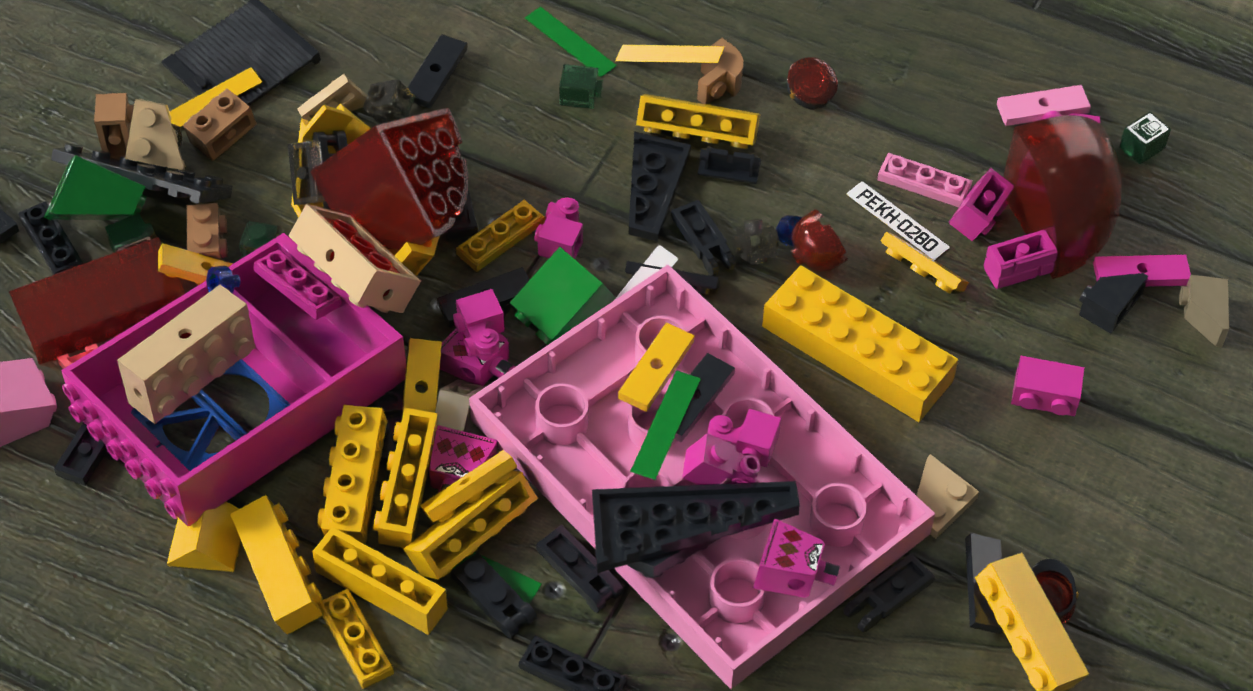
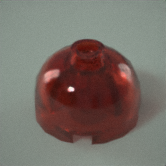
M814 209L803 216L792 229L791 240L794 248L790 252L799 266L805 263L814 271H830L846 262L848 258L844 256L846 253L845 248L830 224L822 225L819 219L823 215Z

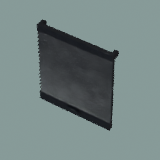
M249 0L247 4L239 7L233 14L230 13L229 17L226 16L216 26H212L207 32H203L198 38H194L193 42L190 41L188 45L185 44L184 48H180L175 54L169 55L161 62L196 96L252 67L262 83L237 96L250 106L310 62L315 65L318 64L321 58L319 52L260 0Z

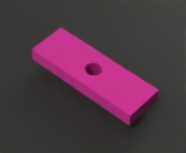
M279 249L254 262V271L315 320L341 307L340 296Z
M1186 255L1095 257L1093 262L1096 281L1100 277L1144 273L1148 275L1145 287L1187 286L1191 275Z

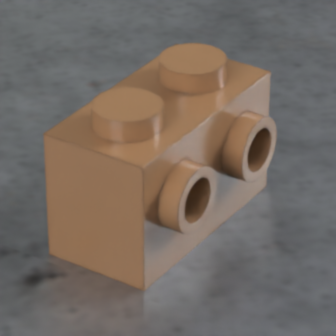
M225 89L197 114L192 115L183 124L190 143L214 161L257 123L250 106L229 89Z
M127 93L96 94L94 123L102 151L110 152V158L119 160L121 156H126L134 105H129Z
M218 203L187 205V250L219 260L228 257L227 240L223 239V233H227L226 215H220Z

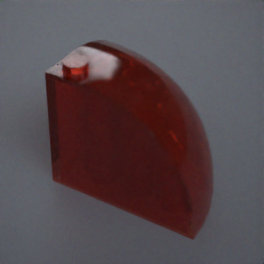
M448 107L375 125L310 171L317 188L320 190L329 208L332 211L351 215L386 249H401L406 242L422 245L446 232L455 224L456 217L462 213L468 193L467 159L461 157L459 145L463 142Z
M1063 115L1015 127L1003 175L1015 187L1006 198V201L1009 202L1010 208L1026 235L1045 230L1058 252L1056 261H1054L1053 272L1049 273L1052 279H1055L1082 267L1087 259L1102 250L1111 237L1118 220L1122 200V174L1118 156L1104 127L1088 117Z

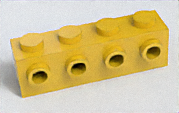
M644 94L640 97L636 125L644 126L643 131L661 134V130L673 131L672 136L690 139V135L702 136L701 141L719 144V140L731 141L730 146L748 149V145L756 143L760 114Z
M343 405L342 416H337L335 435L338 436L336 447H331L329 454V465L332 466L330 477L325 478L323 487L326 503L325 508H320L318 513V528H321L324 536L331 527H334L352 536L357 541L366 544L387 426V419L383 408Z
M405 408L402 422H396L393 441H397L396 450L390 451L387 462V471H391L389 481H383L380 500L384 501L382 511H376L373 531H378L379 544L405 548L414 540L432 456L438 413Z
M511 471L512 476L507 481L498 485L493 483L483 490L484 495L472 503H467L466 501L456 508V513L451 518L443 522H436L404 548V551L421 576L437 580L446 576L452 571L454 566L464 558L472 555L480 545L490 537L498 534L507 523L524 513L527 507L538 499L522 471Z
M265 495L231 513L230 515L275 623L288 635L323 616L319 606V602L323 601L317 586L314 583L310 584L307 575L311 574V570L302 555L298 557L295 549L300 547L293 531L291 529L287 530L284 524L289 520L281 504L274 505L268 496Z
M331 527L312 551L317 573L345 589L348 588L352 593L427 635L431 633L448 610L446 589L334 527Z
M1023 553L992 562L975 577L981 593L988 601L998 624L1002 627L1014 654L1020 660L1031 685L1036 691H1065L1073 688L1089 675Z

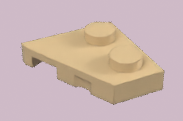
M342 74L316 95L309 98L297 110L302 118L311 121L323 105L337 108L341 103L349 111L365 107L367 112L373 110L376 106L370 97L345 74Z
M135 99L125 159L182 171L185 170V162L180 154L177 143L178 138L172 127V118L168 105Z
M930 454L925 463L917 497L935 513L930 535L936 539L978 499L979 491Z

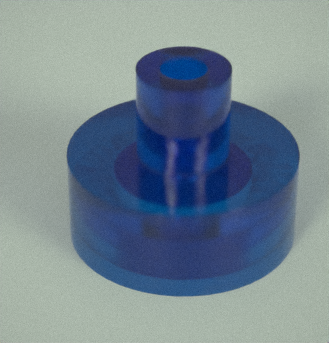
M784 216L776 227L777 237L784 245L800 246L806 240L808 234L806 221L800 216Z
M227 266L211 267L206 278L208 292H211L217 286L222 285L233 293L234 287H239L241 280L239 275H233Z

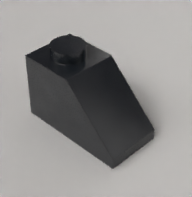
M1137 273L1100 277L1093 287L1088 285L1081 294L1079 301L1082 302L1079 316L1111 334L1142 296L1148 275Z

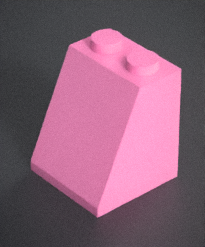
M33 358L0 362V447L49 427L52 415L56 411V398L49 392L45 384L44 374L41 370H38Z

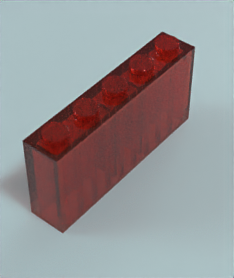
M159 237L9 291L15 311L39 365L55 361L57 357L67 353L70 354L78 350H84L87 346L114 338L185 294V290L178 277L172 278L158 272V250L162 244Z

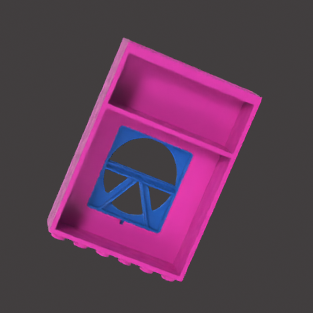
M285 233L277 236L61 370L65 382L62 388L71 402L68 408L73 418L78 423L83 421L87 425L91 436L97 442L102 440L106 444L108 452L116 461L121 459L125 463V467L131 477L135 480L140 478L144 482V486L153 499L159 498L164 503L169 515L173 519L179 518L187 527L195 523L205 510L216 509L333 430L337 416H342L343 405L367 407L405 380L407 364L403 336L368 305L366 308H361L353 304L348 299L350 295L331 283L332 278L318 270L314 266L315 261L312 258L297 250L298 245ZM279 249L340 296L341 307L315 320L254 271V262ZM222 285L247 304L255 349L248 356L240 359L228 368L224 374L247 377L257 382L265 390L269 398L267 418L264 423L247 433L201 389L198 394L190 397L200 408L173 412L154 424L128 403L117 360L217 286ZM207 418L190 451L176 447L164 434V425ZM220 425L235 442L220 452L207 454L205 451Z

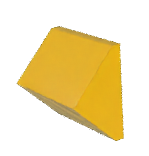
M226 501L216 509L205 510L200 518L189 527L178 518L167 566L234 572L241 539L230 514L239 508Z

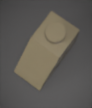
M1190 275L1187 286L1181 287L1179 295V305H1184V318L1213 345L1222 347L1229 331L1228 279Z
M457 379L441 388L435 413H438L437 427L439 425L463 432L471 430L474 423L471 421L469 398L485 388V386Z

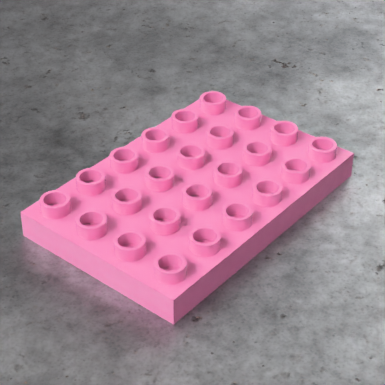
M666 265L469 398L471 421L488 438L497 440L498 449L500 451L504 450L513 458L517 468L522 471L523 475L594 548L592 489L697 485L682 478L686 450L708 433L709 422L713 417L719 415L729 417L732 420L733 428L743 425L749 408L781 418L779 437L767 468L761 466L760 471L757 472L756 483L796 481L800 504L799 515L780 521L823 540L825 545L820 560L840 566L834 586L814 580L810 595L806 598L753 588L773 523L721 537L708 545L707 549L696 552L686 558L685 562L676 564L657 578L645 577L641 572L628 567V565L614 568L730 689L738 685L931 533L935 513L669 265ZM667 322L695 335L694 343L676 368L677 371L690 375L703 357L709 353L735 367V374L682 442L676 439L673 440L657 478L653 480L632 473L630 470L676 370L647 412L618 399V392ZM725 479L720 484H731V479Z

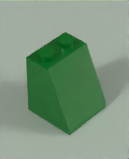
M75 155L68 162L44 218L49 220H126L132 215L135 216L137 212L140 213L147 196L142 194L145 186Z
M559 247L510 301V304L518 310L514 316L527 328L531 324L536 326L539 330L535 334L544 343L549 345L613 302L616 297L600 280Z

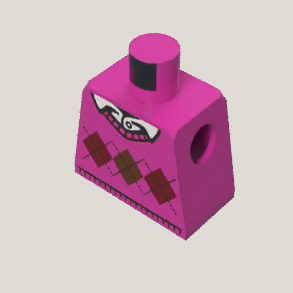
M457 329L442 342L440 370L470 383L484 386L493 375L500 378L516 366L508 362L509 342L501 333H498L500 353L496 359L491 361L480 360L476 355L469 357L464 344L465 334L464 332H458Z
M438 425L429 466L430 486L439 489V493L498 454L497 440Z
M774 519L753 588L806 598L810 595L814 580L834 586L840 566L820 560L825 545L823 540Z

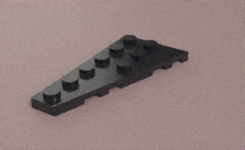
M65 143L63 148H53L52 161L68 165V162L77 155L145 186L146 189L164 191L166 188L168 189V195L190 198L191 202L197 204L231 198L233 186L223 184L224 179L219 177L205 176V178L195 177V172L189 170L166 171L167 167L153 164H138V161L125 159V156H121L120 160L110 158L111 153L107 151L93 150L92 153L84 152L83 146Z
M796 481L592 489L597 573L773 523L774 519L783 520L799 515L800 504Z

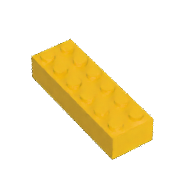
M801 265L764 305L763 328L917 422L923 419L954 381L958 358Z

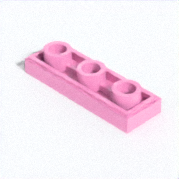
M1082 85L1000 97L997 100V107L1005 126L1040 121L1049 111H1058L1062 116H1070V113L1086 114L1089 113L1091 107Z
M891 153L887 154L877 178L878 181L959 207L964 201L973 182L958 175Z

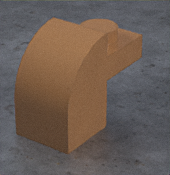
M723 38L711 45L724 46L718 63H701V73L704 76L698 80L697 100L706 105L714 99L720 98L725 91L732 96H736L742 86L743 57L737 48Z

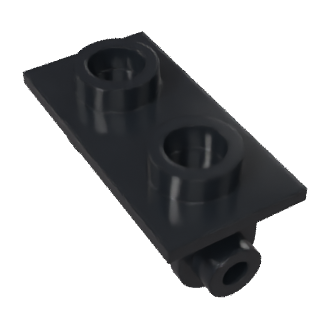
M708 146L707 149L701 148L698 175L757 184L761 157H755V153L734 152L733 155H728V150L711 148V146Z

